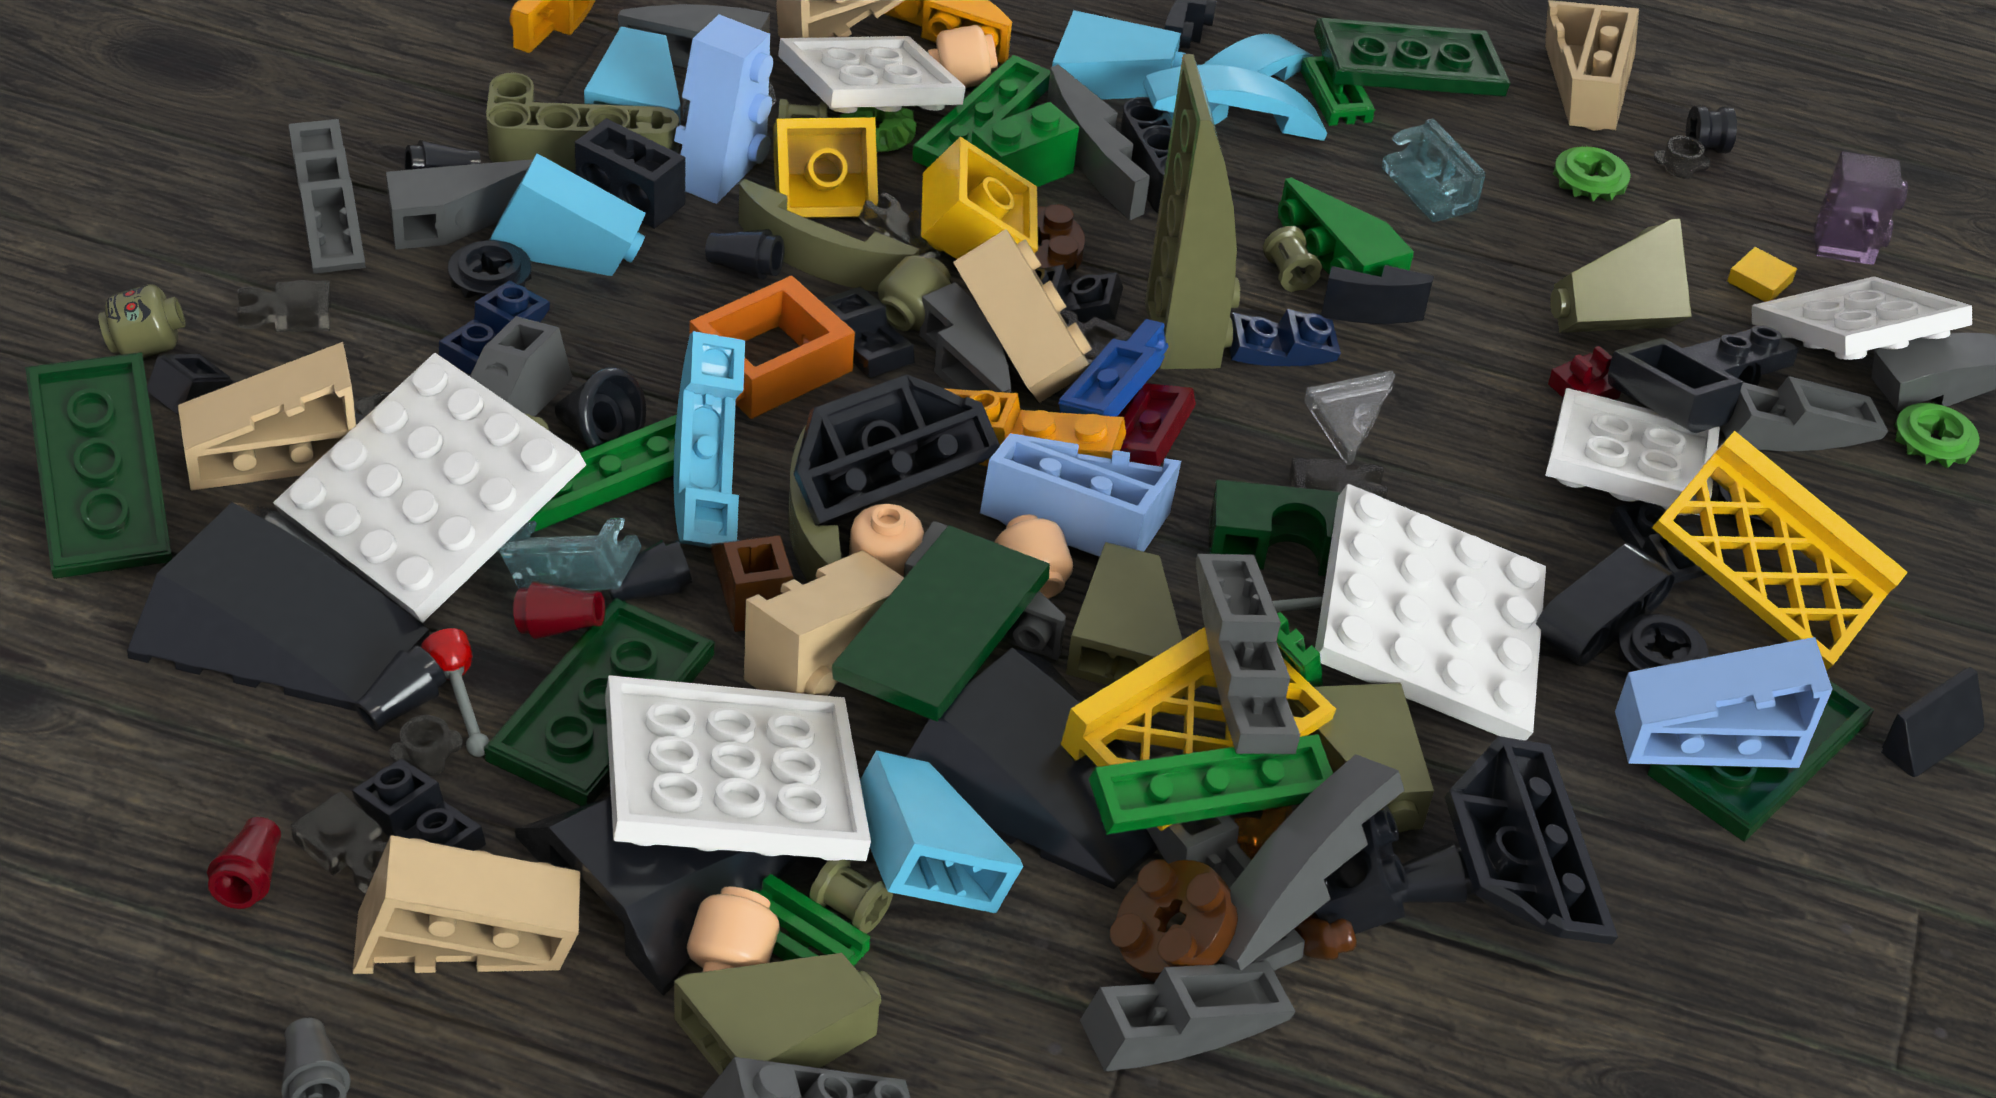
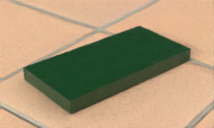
M1317 18L1314 34L1333 84L1506 96L1510 81L1487 31Z
M142 352L25 367L53 578L71 577L168 563L171 561L172 553Z
M948 525L832 664L833 680L938 722L1049 579L1050 563Z
M615 598L605 609L603 624L588 628L484 747L485 761L580 806L594 802L610 783L605 701L608 676L692 683L713 658L715 641Z
M1830 681L1832 692L1799 768L1651 764L1647 775L1745 842L1869 723L1874 709Z

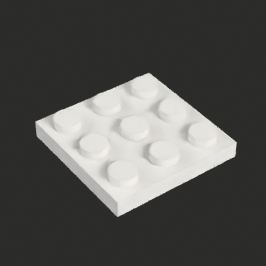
M909 36L780 38L778 56L830 109L836 112L853 113L857 111L858 107H875L882 111L896 112L901 110L902 106H919L926 110L937 111L944 109L945 105L963 104L966 86Z
M1870 277L1752 305V324L1773 328L1781 333V338H1794L1803 341V346L1807 348H1824L1835 352V357L1839 359L1851 360L1863 358L1867 355L1868 350L1876 348H1904L1909 345V340L1921 337L1926 339L1950 336V330L1972 325V305L1881 278Z
M1566 388L1545 476L1556 478L1560 483L1569 487L1581 488L1587 486L1609 492L1615 498L1623 501L1641 500L1660 505L1667 510L1717 450L1720 427L1692 433L1651 409ZM1709 477L1706 482L1711 500L1713 479ZM1694 495L1690 499V501H1697L1696 495Z

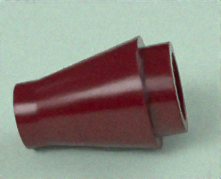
M534 581L529 587H521L517 590L513 605L514 621L517 630L521 634H530L534 639L590 626H601L605 618V601L600 591H583Z
M264 817L250 818L245 823L241 832L210 863L207 870L208 888L211 895L219 903L234 909H245L253 906L268 894L276 848L281 839V831L277 824Z

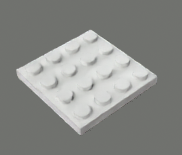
M433 353L365 416L356 427L352 428L284 491L273 504L287 520L423 623L586 466V463L578 450L447 360Z
M1347 484L1337 500L1315 649L1320 653L1321 664L1370 684L1401 683L1407 699L1495 735L1526 741L1533 733L1541 638V629L1536 625V622L1543 611L1546 566L1398 505L1376 494Z
M608 676L605 701L614 841L631 842L640 846L657 844L694 847L703 851L719 849L756 852L765 856L794 855L819 857L828 861L842 859L867 860L871 838L845 697Z

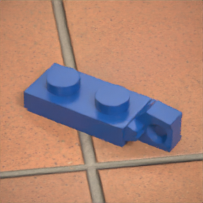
M1145 319L1127 341L1112 339L1059 399L1060 413L1098 414L1101 416L1117 417L1161 366L1165 358L1164 353L1169 348L1165 339L1164 323Z

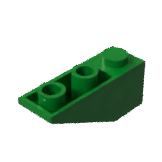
M1292 177L1285 179L1281 202L1278 205V218L1284 227L1295 226L1301 229L1306 237L1307 251L1318 258L1323 269L1329 275L1332 266L1382 277L1384 265L1410 270L1414 251L1387 222Z

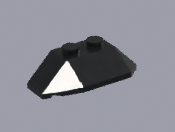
M906 374L810 410L793 474L814 524L817 526L851 517L871 506L895 500L985 462L991 458L1000 447V444L982 402L969 397L962 398L942 387Z
M1498 736L1444 797L1475 895L1511 925L1559 938L1612 945L1618 938L1550 744Z

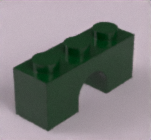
M1217 479L1209 517V554L1254 555L1259 569L1264 570L1269 546L1278 542H1295L1306 546L1315 554L1318 561V575L1326 576L1337 500L1341 492Z

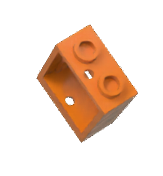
M792 275L690 321V334L696 331L745 341L779 326L799 345V347L756 367L746 358L744 359L743 392L736 398V405L750 419L853 371L855 331Z

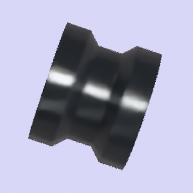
M1693 106L1689 111L1686 123V144L1690 152H1702L1706 148H1713L1717 153L1731 152L1737 134L1735 110L1732 107H1720L1716 111H1709L1705 106Z

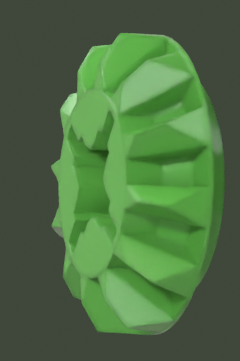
M858 107L856 112L840 115V118L875 117V121L882 122L879 128H876L877 152L900 149L909 144L916 133L913 111L901 107L899 111L887 112L875 107Z
M1574 147L1563 151L1556 159L1553 173L1559 179V187L1572 189L1574 197L1587 196L1591 202H1594L1597 197L1606 201H1612L1615 195L1624 194L1631 177L1630 170L1624 161L1616 155L1596 147Z
M1917 403L1910 405L1899 413L1894 425L1897 429L1895 441L1907 445V455H1920L1924 457L1926 465L1932 460L1938 461L1946 468H1949L1954 462L1966 464L1971 455L1975 454L1979 445V434L1973 423L1956 410L1939 404ZM1934 430L1939 431L1938 436H1940V440L1931 437Z

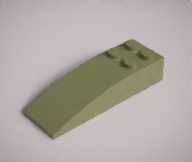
M1183 54L1145 306L1149 320L1162 322L1165 325L1163 329L1169 348L1164 353L1165 358L1161 363L1160 369L1221 368L1224 348L1231 347L1233 324L1230 313L1231 308H1238L1240 303L1239 279L1235 277L1237 244L1234 205L1224 157L1194 54Z

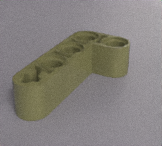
M514 72L503 73L493 78L489 85L486 110L489 159L495 163L534 159L538 153L567 170H575V141L606 118L679 154V143L674 141L676 127L679 126V117L674 111L657 106L539 103L534 100V84L528 76Z

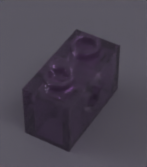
M1841 151L1814 225L1816 256L1874 265L1880 247H1887L1891 240L1893 231V220L1891 218L1895 209L1901 210L1907 197L1908 183L1901 180L1899 160Z

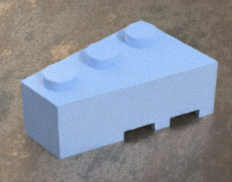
M722 15L716 16L692 40L682 98L690 101L686 127L682 125L676 127L674 138L675 142L682 144L681 155L685 157V192L715 204L757 163L760 164L765 160L771 145V139L767 136L768 116L772 107V99L768 96L769 76L773 68V58L770 56V33Z
M1012 433L1008 435L989 459L980 514L997 519L1005 525L1018 516L1028 514L1035 515L1038 519L1044 518L1054 521L1062 529L1068 546L1099 557L1105 542L1143 552L1146 550L1170 514L1181 461L1164 458L1163 467L1129 462L1130 452L1113 450L1111 459L1079 454V444Z
M1812 637L1628 672L1615 713L1628 764L1799 768L1832 692V686L1816 638Z

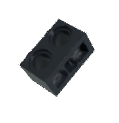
M607 118L575 141L576 175L645 212L642 223L655 229L685 205L684 156Z
M1387 806L1383 807L1362 824L1368 845L1324 879L1330 900L1315 911L1320 919L1327 920L1328 923H1332L1340 918L1349 920L1355 934L1405 917L1401 891L1408 889V881L1403 865L1393 851L1392 842L1399 840V832L1393 814Z

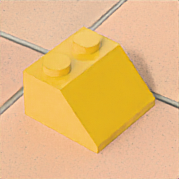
M875 117L776 119L773 125L774 177L776 191L788 196L787 211L804 218L879 216Z
M960 136L923 172L921 237L934 249L944 251L955 259H959L1007 229L1017 244L1026 239L1034 253L1038 251L1037 186Z

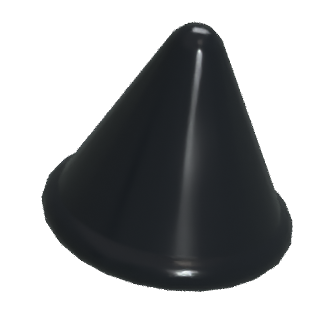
M609 367L594 373L586 383L560 400L555 406V414L558 419L584 440L591 449L644 428L646 422V401L641 386L629 372L621 368Z

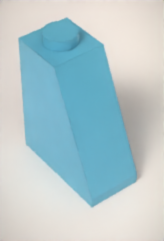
M1074 10L1053 59L1052 66L1060 65L1101 100L1148 97L1143 85L1145 76L1161 70L1181 67L1182 56L1186 53L1178 52L1181 33Z
M621 26L584 90V104L664 107L678 115L680 125V100L667 36Z
M537 153L489 240L504 241L518 246L526 252L532 262L613 276L622 259L631 263L637 255L645 239V236L638 233V230L646 213Z
M875 751L860 779L871 838L870 849L887 892L997 913L1023 868L1020 858L929 762Z

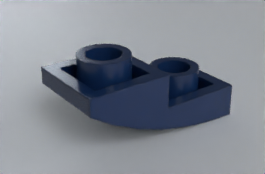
M509 280L475 301L474 319L439 341V356L463 372L471 375L484 346L515 316L541 322L550 309V301Z
M1287 309L1279 323L1271 322L1263 317H1251L1235 312L1230 316L1233 324V341L1231 347H1229L1232 361L1262 366H1309L1337 361L1341 354L1333 320L1326 319L1319 314H1306Z

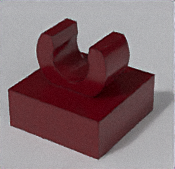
M1600 346L1594 348L1593 354L1588 353L1584 356L1578 354L1572 361L1553 368L1548 385L1563 398L1566 388L1613 400L1618 399L1621 392L1612 388L1608 383V371L1612 356Z

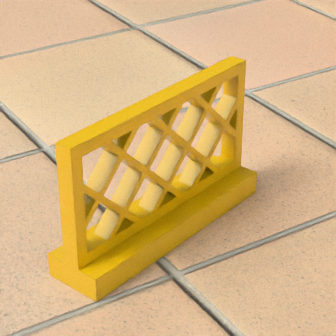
M1736 431L1712 454L1700 471L1652 527L1789 642L1813 637L1808 621H1829L1834 643L1828 649L1816 639L1826 671L1835 664L1884 598L1898 586L1908 573ZM1711 477L1731 494L1732 502L1711 501L1706 480ZM1694 495H1696L1697 501H1690V499ZM1679 513L1700 514L1704 536H1691L1673 520ZM1714 514L1735 515L1740 537L1718 536ZM1749 515H1757L1773 528L1775 537H1754ZM1721 549H1742L1747 572H1734L1723 561ZM1757 550H1778L1783 572H1761ZM1792 550H1799L1812 560L1817 566L1818 573H1797ZM1765 585H1786L1791 608H1778L1769 601ZM1800 585H1821L1826 608H1805ZM1836 586L1845 587L1864 603L1860 609H1841ZM1844 621H1850L1845 627Z
M1205 627L1072 707L1061 741L1063 748L1076 761L1087 755L1098 767L1136 761L1117 758L1106 747L1107 744L1115 739L1141 743L1140 761L1149 759L1150 745L1182 749L1183 754H1189L1192 751L1202 752L1234 747L1222 705L1194 701L1195 689L1203 685L1217 688ZM1283 658L1290 675L1286 698L1299 700L1311 712L1303 718L1294 717L1300 737L1308 736L1331 721L1336 708ZM1158 712L1184 716V733L1151 728V717ZM1194 717L1226 722L1225 740L1193 735ZM1170 825L1158 826L1157 828L1163 831Z

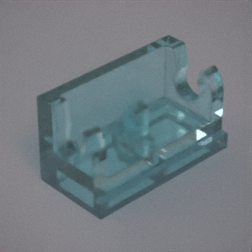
M1434 118L1425 120L1423 125L1401 130L1392 137V140L1397 145H1404L1408 142L1409 145L1401 152H1394L1385 156L1382 168L1433 223L1477 210L1486 172Z
M610 518L605 522L598 535L529 538L534 533L537 524L536 521H528L498 550L518 589L529 587L532 582L537 581L577 590H609L620 588L642 545L637 535H627L622 541H617L618 533L623 529L625 519Z

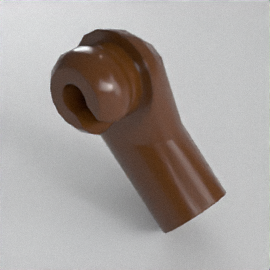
M1314 912L1294 928L1305 941L1303 953L1311 958L1328 961L1338 959L1339 953L1351 952L1357 945L1353 927L1350 921L1344 918L1328 923L1327 920L1320 919Z

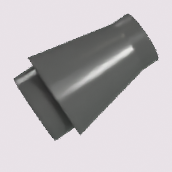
M302 1018L291 1023L284 1034L286 1053L282 1083L283 1098H346L351 1078L327 1037L324 1024L315 1018Z

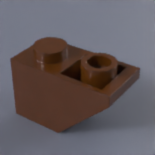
M761 536L711 543L712 556L734 632L745 631L746 599L759 594L766 600L783 594L780 592L782 584L793 580V574L781 536Z

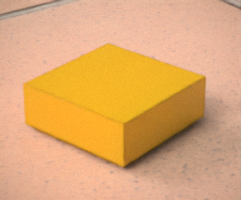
M1754 247L1731 268L1727 282L1767 302L1774 300L1793 282L1797 268Z

